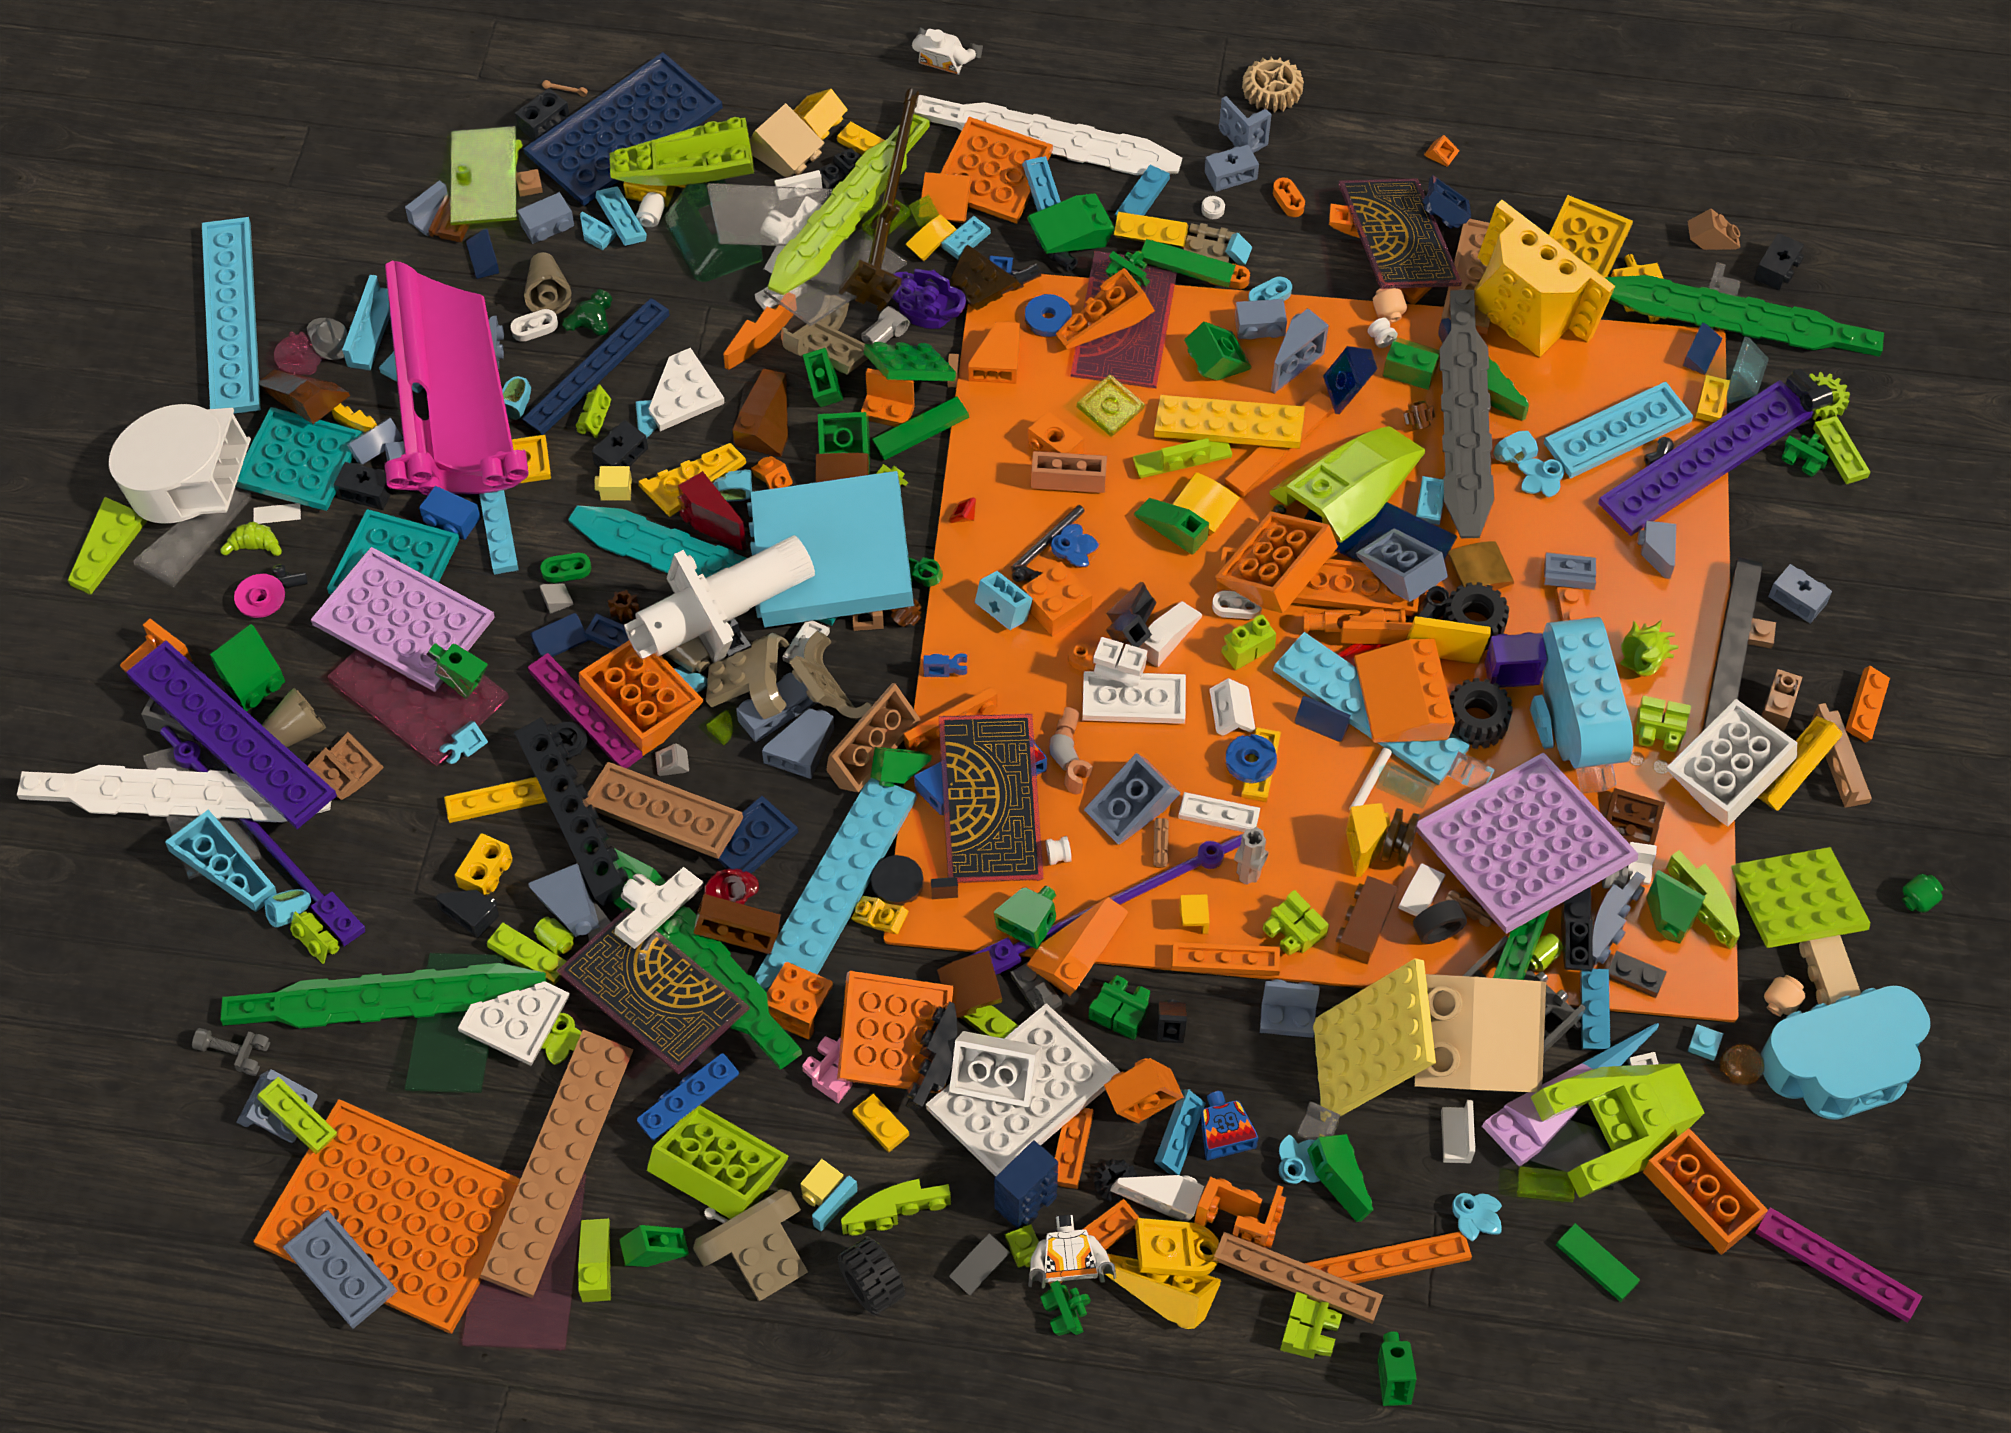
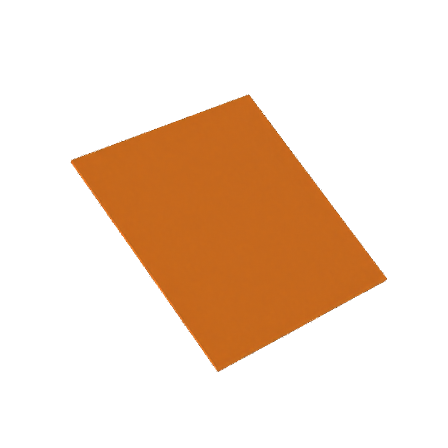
M1041 274V277L1024 284L1023 288L1013 289L1003 294V297L988 303L987 306L979 310H975L969 304L967 305L955 397L958 396L968 411L969 418L951 427L934 560L940 565L943 577L938 584L930 587L914 711L921 719L916 725L918 726L992 687L997 693V707L990 714L981 715L976 719L1028 718L1029 736L1047 757V771L1032 777L1038 874L956 877L958 882V898L932 899L931 879L953 877L950 812L940 815L916 791L915 775H913L904 783L903 789L916 793L917 799L897 833L895 855L906 856L916 861L922 869L924 884L922 892L916 900L902 905L909 912L899 933L884 932V942L886 944L975 953L1009 937L1014 945L1020 942V940L996 928L994 911L1021 888L1026 887L1038 893L1044 886H1049L1055 891L1056 897L1053 899L1056 911V920L1053 923L1055 925L1098 904L1107 896L1111 898L1197 856L1200 845L1206 841H1215L1222 844L1244 833L1178 819L1184 792L1260 808L1257 828L1264 831L1263 835L1266 838L1265 850L1269 854L1261 869L1259 879L1256 883L1251 882L1249 884L1239 881L1237 873L1238 862L1234 861L1238 850L1236 848L1224 854L1223 862L1217 868L1207 869L1199 866L1120 904L1129 913L1095 961V964L1172 971L1173 942L1280 947V941L1285 936L1279 932L1271 938L1263 931V925L1271 916L1272 908L1282 904L1293 890L1311 906L1310 909L1313 908L1329 924L1327 936L1304 953L1298 950L1288 956L1280 947L1279 976L1212 972L1192 973L1366 988L1415 958L1424 960L1425 974L1463 976L1505 935L1509 937L1510 932L1506 934L1495 921L1489 927H1485L1479 923L1480 920L1477 919L1475 921L1466 916L1467 924L1452 937L1434 944L1421 942L1413 926L1416 916L1398 908L1421 863L1446 874L1430 906L1445 901L1446 896L1451 890L1460 893L1462 898L1465 896L1475 903H1479L1417 832L1404 867L1397 865L1398 853L1396 852L1392 853L1388 862L1381 860L1384 840L1381 852L1361 877L1355 876L1346 835L1350 813L1349 808L1384 747L1377 742L1373 743L1370 737L1349 724L1341 742L1297 725L1295 718L1303 696L1313 698L1273 671L1274 665L1303 634L1304 611H1308V613H1324L1325 610L1354 609L1293 602L1284 613L1262 608L1261 614L1264 615L1272 629L1276 632L1275 649L1257 659L1254 658V661L1236 671L1221 653L1222 647L1227 645L1224 636L1231 633L1233 629L1254 620L1220 617L1212 609L1213 597L1217 593L1218 585L1215 576L1220 571L1223 547L1239 549L1269 512L1273 510L1275 505H1284L1270 495V490L1301 467L1365 433L1390 426L1424 448L1425 454L1373 519L1341 543L1336 540L1338 547L1328 559L1363 563L1356 553L1395 528L1442 552L1448 577L1436 586L1444 587L1450 596L1451 592L1456 591L1457 587L1462 584L1450 560L1448 551L1470 544L1496 541L1514 580V584L1498 589L1501 592V597L1506 598V605L1509 606V617L1504 634L1518 635L1532 632L1542 633L1543 635L1546 623L1561 621L1555 595L1556 588L1561 586L1544 585V559L1546 552L1596 558L1595 590L1582 589L1588 618L1600 617L1607 632L1632 724L1633 750L1628 762L1574 768L1570 760H1562L1553 729L1554 746L1553 748L1544 749L1530 712L1534 696L1543 695L1545 700L1542 675L1540 685L1499 688L1500 690L1505 689L1508 692L1507 697H1510L1512 700L1513 712L1505 736L1502 740L1499 739L1497 744L1493 746L1490 743L1489 748L1484 749L1482 745L1478 746V749H1474L1470 745L1466 754L1440 785L1392 753L1363 805L1382 803L1384 812L1389 814L1390 823L1397 808L1403 809L1402 822L1408 823L1413 813L1419 814V820L1543 752L1605 818L1614 788L1665 802L1654 844L1657 846L1652 864L1651 882L1649 885H1642L1645 888L1642 896L1637 902L1632 900L1629 904L1631 909L1624 918L1626 920L1623 930L1626 932L1618 945L1614 943L1609 948L1611 953L1603 964L1598 962L1594 969H1609L1616 951H1619L1667 971L1656 998L1609 979L1610 1011L1735 1022L1737 1020V942L1730 950L1726 944L1721 943L1716 938L1713 930L1707 924H1703L1698 917L1680 944L1676 941L1668 940L1656 930L1646 899L1658 870L1672 877L1666 867L1671 855L1680 850L1697 869L1703 864L1709 867L1725 889L1736 914V879L1731 867L1736 865L1735 820L1727 827L1712 816L1667 770V766L1702 733L1730 590L1728 473L1654 521L1676 524L1675 567L1670 579L1664 578L1641 555L1642 545H1638L1639 531L1630 536L1598 504L1601 496L1647 467L1644 456L1657 451L1659 445L1657 441L1659 438H1671L1674 444L1673 449H1675L1714 423L1695 417L1706 375L1726 379L1725 331L1713 329L1723 339L1704 375L1683 366L1686 355L1699 330L1697 327L1600 320L1594 336L1588 342L1577 337L1572 330L1568 329L1539 358L1518 340L1511 338L1505 330L1490 321L1487 334L1479 333L1488 346L1489 358L1498 364L1500 371L1513 382L1515 389L1526 397L1529 408L1526 419L1521 421L1491 406L1489 410V432L1492 434L1490 458L1491 475H1493L1494 502L1480 538H1461L1444 501L1440 525L1415 521L1422 476L1443 479L1445 476V452H1443L1442 446L1444 412L1441 411L1443 379L1440 362L1429 390L1384 377L1385 361L1392 343L1387 347L1379 348L1375 344V338L1368 334L1369 326L1379 319L1373 301L1291 294L1284 301L1287 318L1286 333L1292 318L1298 313L1301 314L1306 309H1310L1327 323L1329 327L1324 355L1276 393L1271 391L1274 362L1285 336L1238 339L1235 322L1236 302L1248 301L1250 291L1170 285L1153 385L1076 375L1081 345L1066 349L1057 335L1053 337L1037 335L1026 324V306L1033 298L1043 294H1054L1066 300L1072 309V316L1075 313H1080L1087 306L1085 302L1091 297L1094 278ZM1406 304L1407 310L1401 315L1402 318L1390 323V327L1394 328L1398 333L1397 337L1440 350L1442 342L1438 331L1444 307ZM1045 313L1042 315L1044 318L1048 319L1054 317V315L1051 313ZM1006 321L1020 323L1016 384L969 381V362L994 324ZM1203 321L1232 331L1252 368L1218 381L1208 377L1205 378L1198 372V365L1188 353V346L1184 339ZM1663 382L1668 383L1693 415L1692 422L1571 479L1564 471L1563 478L1560 480V490L1556 495L1549 498L1542 491L1535 494L1522 491V482L1527 475L1518 468L1517 463L1501 462L1496 460L1493 454L1497 443L1505 437L1518 431H1529L1538 446V453L1534 458L1543 462L1550 459L1556 460L1544 445L1545 437ZM1319 390L1337 403V408L1301 442L1300 449H1293L1244 497L1227 486L1225 478L1260 445L1229 443L1232 451L1231 458L1144 478H1139L1133 462V457L1136 455L1197 441L1154 437L1160 395L1303 406ZM1727 395L1721 418L1727 415ZM1418 401H1426L1428 407L1433 406L1435 417L1433 420H1430L1431 425L1416 430L1413 429L1411 424L1406 425L1403 413L1409 410L1408 405ZM1049 411L1084 437V452L1082 454L1107 456L1105 493L1031 488L1033 451L1036 450L1028 443V428ZM1197 472L1220 483L1236 494L1239 500L1212 535L1208 534V539L1191 555L1135 517L1134 513L1149 498L1173 504ZM974 497L976 499L974 521L951 523L949 520L958 502ZM1295 500L1288 506L1284 505L1287 510L1286 515L1322 523V516L1298 500ZM1077 505H1081L1085 512L1072 524L1081 525L1083 534L1094 537L1099 543V547L1087 555L1089 565L1087 567H1078L1072 565L1066 558L1056 557L1052 553L1051 544H1049L1026 567L1044 573L1059 562H1062L1092 594L1091 612L1052 637L1030 612L1026 622L1009 630L975 603L980 580L996 571L1000 572L1022 590V587L1029 582L1014 581L1011 576V566ZM1139 582H1144L1147 590L1157 602L1145 623L1148 628L1155 620L1181 601L1202 614L1200 620L1158 668L1146 661L1143 673L1186 674L1185 724L1082 720L1084 672L1073 668L1069 664L1068 650L1075 643H1086L1097 648L1101 637L1111 639L1106 629L1112 624V621L1106 613ZM1428 590L1419 595L1418 607L1426 598ZM1433 600L1434 603H1441L1440 601ZM1469 612L1464 614L1473 621L1481 622L1487 620L1479 613ZM1344 614L1338 618L1337 622L1340 626L1343 625V621H1348L1349 614ZM1662 620L1659 632L1675 633L1674 637L1667 638L1670 641V645H1678L1679 647L1669 652L1675 655L1674 658H1666L1654 674L1643 677L1638 675L1635 670L1620 664L1625 658L1622 653L1621 644L1631 630L1633 621L1641 629L1645 623L1647 627H1650ZM1309 630L1307 633L1336 654L1354 644L1341 643V632ZM1489 649L1483 651L1478 664L1440 659L1449 697L1458 684L1463 685L1465 680L1469 679L1470 682H1473L1474 678H1479L1480 681L1487 679L1485 659ZM1078 652L1077 654H1078V655H1083V654H1085V653H1083V652ZM957 654H967V662L958 664L960 666H967V674L949 673V677H924V655H949V659H952ZM1228 678L1248 687L1255 728L1281 732L1277 750V764L1272 774L1267 802L1242 798L1244 782L1230 774L1225 764L1226 750L1229 744L1239 736L1244 735L1245 737L1255 733V731L1250 733L1239 727L1224 736L1216 732L1210 688ZM1642 696L1666 700L1665 708L1668 701L1691 705L1686 733L1676 752L1665 750L1663 748L1664 740L1655 739L1653 746L1649 747L1639 744V735H1636L1635 732L1638 707ZM1066 707L1073 708L1079 712L1077 726L1073 734L1074 749L1079 760H1084L1093 766L1090 776L1086 778L1083 775L1076 774L1077 777L1082 779L1083 783L1081 793L1073 794L1066 789L1064 778L1067 770H1063L1050 755L1049 750L1050 739L1055 735L1058 721L1062 718ZM1479 708L1466 710L1471 716L1478 719L1491 717L1486 711ZM938 738L930 742L924 749L915 750L932 755L931 761L916 774L946 759L945 738ZM1136 753L1146 758L1181 792L1167 809L1155 818H1166L1169 821L1168 862L1164 868L1153 865L1155 819L1119 845L1084 811L1087 805ZM1250 754L1244 757L1246 761H1249ZM1067 836L1071 850V862L1058 861L1055 865H1050L1046 850V840L1053 839L1056 841L1060 840L1061 837ZM1212 850L1207 851L1210 855L1215 854ZM1367 876L1397 886V891L1369 963L1365 964L1339 954L1340 943L1336 942V938L1340 928H1346L1349 922L1345 920L1349 906L1356 905L1358 899L1354 898L1359 883L1364 884ZM1602 880L1591 886V920H1593V925L1600 906L1610 888L1602 887ZM1207 894L1209 910L1208 934L1202 933V926H1183L1179 909L1181 895ZM1562 903L1550 909L1540 937L1551 933L1562 943ZM1032 947L1019 953V956L1032 958L1037 949ZM1561 951V955L1542 972L1548 977L1546 985L1555 993L1560 989L1564 990L1568 995L1566 1003L1573 1008H1578L1581 1005L1580 971L1565 970L1563 953ZM1493 961L1482 973L1487 978H1493L1498 963ZM1536 970L1532 971L1535 975L1539 973Z

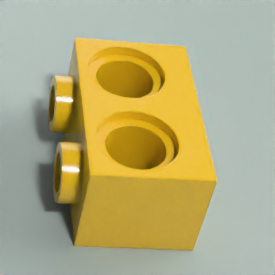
M481 833L455 873L458 887L466 891L477 890L483 895L495 891L502 872L508 870L512 863L509 845ZM490 855H497L495 858L488 859ZM480 875H483V876H484V877H483L482 879H480V880H474V878L477 877V876H480Z

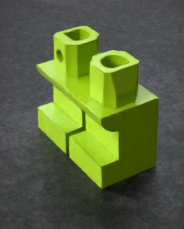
M1260 614L1254 620L1233 629L1231 633L1225 635L1224 639L1227 645L1222 647L1221 653L1236 671L1254 661V658L1257 659L1275 649L1276 632L1272 629L1264 615Z
M1642 696L1638 707L1635 732L1636 735H1639V744L1649 747L1653 746L1655 739L1664 740L1663 748L1665 750L1676 752L1686 733L1691 705L1668 701L1665 708L1666 700Z
M1295 890L1287 896L1282 904L1272 908L1271 916L1263 925V931L1269 937L1273 938L1279 932L1285 936L1280 941V947L1288 956L1298 950L1301 953L1307 951L1327 936L1329 924L1313 908L1310 909L1311 906Z
M1296 1292L1280 1350L1314 1359L1315 1354L1331 1357L1335 1339L1320 1334L1322 1327L1338 1332L1342 1314L1328 1309V1302L1319 1303L1308 1299L1305 1294Z

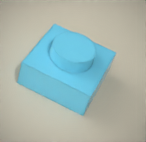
M1697 1024L1687 1052L1714 1061L1723 1033Z

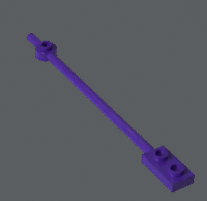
M169 726L161 729L160 733L175 748L174 758L178 766L187 769L193 768L196 772L209 771L201 762L200 748L196 743L191 741L182 742ZM239 818L296 882L310 894V897L316 902L311 906V911L343 946H346L365 932V926L333 892L324 896L256 821Z
M1243 834L1222 844L1215 841H1206L1200 845L1197 856L1110 899L1120 905L1199 866L1207 869L1217 868L1222 864L1224 854L1240 846ZM1212 850L1215 854L1210 855L1207 851ZM1092 907L1053 925L1043 942ZM1009 937L974 954L989 950L994 971L997 975L1020 964L1021 958L1019 953L1032 947L1022 941L1013 945Z

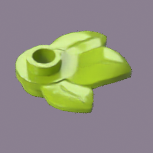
M566 1013L559 1014L541 1049L546 1048L547 1057L554 1065L563 1062L570 1050H575L582 1033L575 1028L574 1020L570 1015ZM561 1024L566 1025V1028L563 1030L557 1029Z

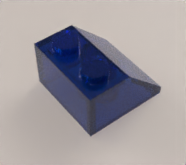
M1347 346L1323 375L1335 414H1340L1378 369L1371 349Z

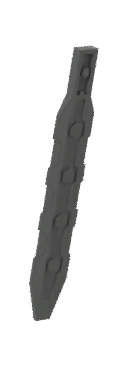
M1450 290L1451 331L1440 347V370L1442 371L1443 379L1441 411L1444 412V435H1442L1443 452H1445L1444 502L1460 537L1480 538L1494 502L1493 475H1491L1490 458L1492 434L1489 432V410L1491 405L1487 381L1489 354L1488 346L1475 327L1474 290Z

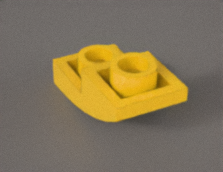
M940 214L918 231L906 245L921 260L925 261L938 246L942 247L941 242L957 229Z
M341 403L331 410L334 420L341 426L360 430L362 433L371 430L377 425L371 416L366 417L361 410L353 413L348 406L344 407Z
M862 896L856 905L851 919L877 930L898 934L909 911L903 906L886 904L879 898Z

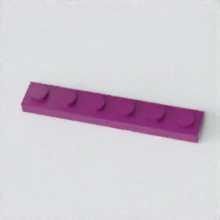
M549 653L528 666L529 673L571 718L585 730L587 735L616 765L627 769L643 757L639 748Z
M1771 1207L1755 1232L1907 1323L1923 1297Z

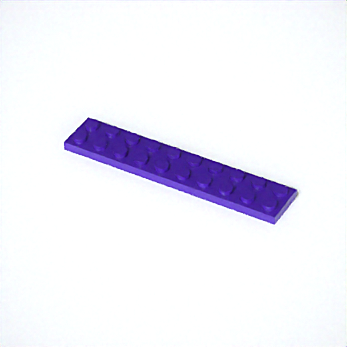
M1779 380L1601 496L1598 504L1632 536L1645 527L1646 521H1655L1811 418L1813 411H1805L1801 406L1800 398Z
M164 641L126 672L128 677L296 829L300 828L337 796L332 787L167 641Z

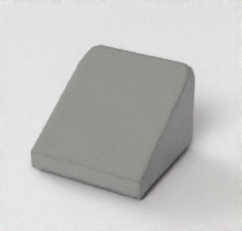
M565 584L540 585L541 595L550 613L574 605Z
M675 743L655 752L657 774L659 776L689 771L687 750Z

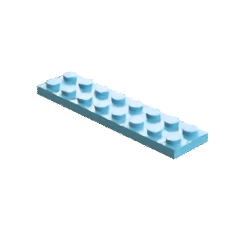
M1303 632L1274 665L1273 671L1316 701L1350 714L1349 724L1372 739L1356 667ZM1452 733L1447 740L1377 742L1384 748L1391 750L1394 755L1438 785L1466 754L1470 746Z

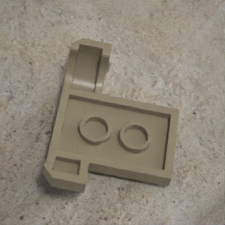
M826 296L819 314L794 334L788 332V329L782 328L781 340L786 350L803 357V354L826 348L833 368L841 373L848 375L868 359L863 353L864 343L838 331L846 317L849 303L837 297Z
M816 631L805 645L804 658L796 656L789 662L794 668L792 673L800 683L806 685L808 688L806 693L813 702H819L824 706L836 708L842 715L860 720L872 707V704L867 702L858 708L852 705L823 663L824 650L831 644V640L824 633Z
M770 633L754 640L751 648L737 652L733 656L710 665L706 702L711 707H714L750 691L753 704L764 720L781 713L786 707V702L779 694L776 685L778 648L790 646L788 641L775 633Z
M783 1189L778 1190L717 1228L698 1237L693 1247L703 1267L731 1253L758 1301L763 1300L808 1273L781 1225V1222L801 1210L791 1191Z

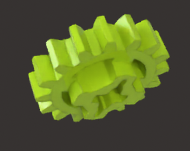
M1819 372L1818 377L1810 374L1809 377L1819 386H1829L1833 393L1832 404L1814 410L1813 419L1816 420L1820 416L1824 420L1828 416L1831 418L1837 416V414L1842 416L1849 403L1850 393L1845 392L1847 385H1840V378L1833 380L1832 374H1829L1827 377H1824L1822 372Z

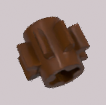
M1426 401L1409 404V410L1403 413L1406 425L1411 424L1415 430L1429 427L1431 425L1430 420H1433L1435 417L1433 406L1428 407Z
M627 590L618 593L614 592L613 600H608L611 617L617 616L620 622L629 619L633 620L634 612L640 611L637 595L631 596Z
M913 598L914 606L891 609L893 611L891 617L903 627L909 623L914 626L921 618V612L919 611L921 605Z

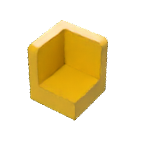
M1207 894L1181 895L1179 909L1183 926H1202V933L1208 934L1209 910Z

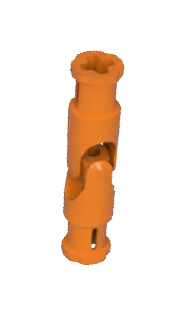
M1401 608L1400 611L1370 609L1362 613L1358 610H1325L1324 613H1308V611H1304L1305 633H1308L1309 630L1341 632L1342 626L1337 621L1344 614H1349L1348 621L1406 622L1405 608Z

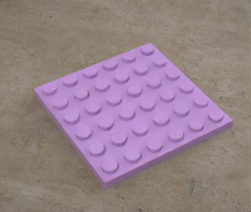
M1544 752L1419 820L1416 832L1506 934L1638 860L1636 850Z

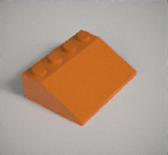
M1270 511L1215 578L1218 582L1258 606L1284 613L1338 546L1329 524Z
M1409 639L1355 655V665L1373 743L1438 741L1449 738L1455 720L1435 639Z
M630 640L579 672L580 687L639 748L642 756L662 744L703 703V699L662 656L658 657L652 654L641 659L634 650Z

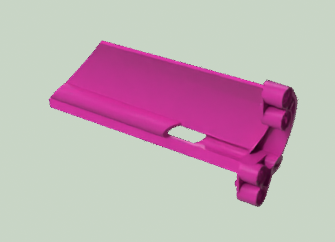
M392 260L386 263V280L405 454L401 455V457L385 463L387 486L399 490H419L427 496L435 486L453 494H482L513 488L529 475L527 456L524 449L523 451L513 450L484 297L480 294L457 289L417 273L412 267L402 262H394ZM413 383L421 384L427 392L428 420H422L414 411Z

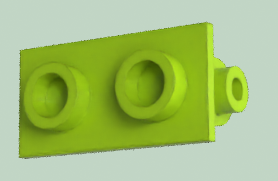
M598 385L596 390H592L587 394L583 407L585 412L580 414L579 420L576 423L579 433L585 434L586 431H590L595 438L598 437L612 400L601 385Z
M296 911L293 913L290 928L292 934L308 948L312 956H315L324 964L328 953L335 954L339 950L338 941L327 930L318 934V932L323 930V925L312 913L303 912L300 915Z

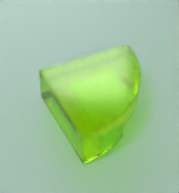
M727 710L707 724V729L723 745L729 741L733 732L731 716Z

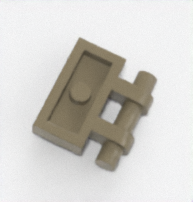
M1191 223L1189 232L1198 235L1197 237L1188 235L1183 250L1229 263L1231 257L1225 252L1228 246L1225 242L1226 240L1230 241L1232 234H1235V232H1230L1227 228L1222 227L1221 229L1208 227V224L1204 223L1200 225ZM1205 237L1218 238V241L1208 240Z

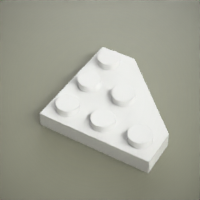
M691 348L668 358L650 404L649 415H652L660 431L724 404L723 395Z
M542 982L525 990H516L497 996L496 999L471 1004L458 1027V1031L532 1066L563 1009L569 993L547 982Z

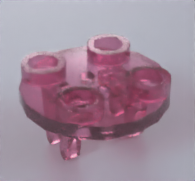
M290 332L289 337L283 339L274 351V360L279 371L297 375L313 374L317 370V366L322 358L315 352L309 336L303 332H299L297 335L294 332Z

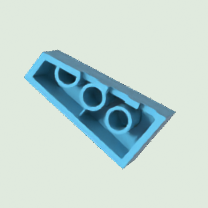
M209 809L165 841L169 852L255 912L265 906L264 901L271 895L277 894L275 886Z

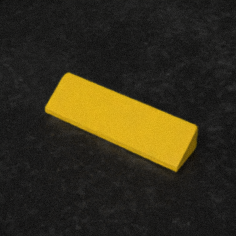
M1816 716L1796 740L1797 758L1757 798L1773 809L1779 810L1842 736V732L1835 723Z

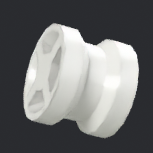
M1380 318L1374 321L1368 328V334L1375 338V344L1379 348L1389 346L1398 336L1396 330L1390 327V322L1387 318Z
M1067 836L1061 837L1060 840L1056 841L1053 839L1046 840V850L1050 865H1055L1058 861L1071 862V850Z

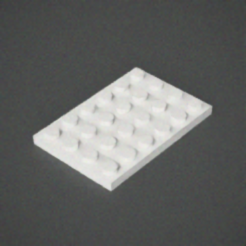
M1047 1003L1004 1038L1042 1046L1039 1074L1029 1107L949 1092L950 1084L926 1103V1109L995 1176L1033 1140L1042 1145L1106 1090L1104 1084L1111 1081V1077L1120 1072Z

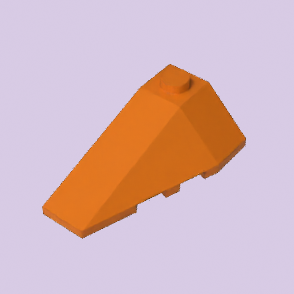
M1125 268L1107 279L1100 286L1101 291L1094 298L1090 297L1085 302L1087 306L1080 313H1075L1056 333L1066 349L1133 326L1155 311L1145 292Z
M1107 896L1044 941L1026 966L1070 997L1098 959L1129 911Z

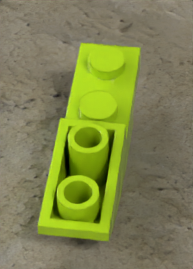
M1678 850L1671 855L1666 868L1674 879L1679 880L1684 885L1705 896L1697 917L1703 924H1707L1715 933L1716 938L1721 943L1726 944L1731 950L1735 946L1740 933L1734 908L1725 889L1706 864L1697 869Z
M916 1179L875 1193L851 1209L841 1219L843 1234L849 1233V1235L855 1236L865 1233V1230L876 1228L879 1231L891 1229L893 1225H898L897 1214L913 1215L919 1210L929 1208L934 1211L941 1210L946 1205H951L949 1184L921 1189L920 1181Z

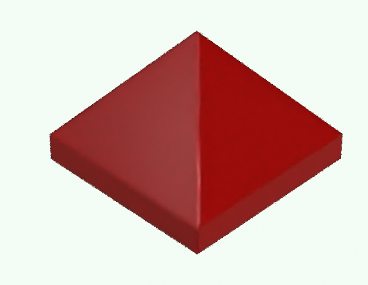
M972 497L958 502L949 521L951 523L974 521L976 499Z

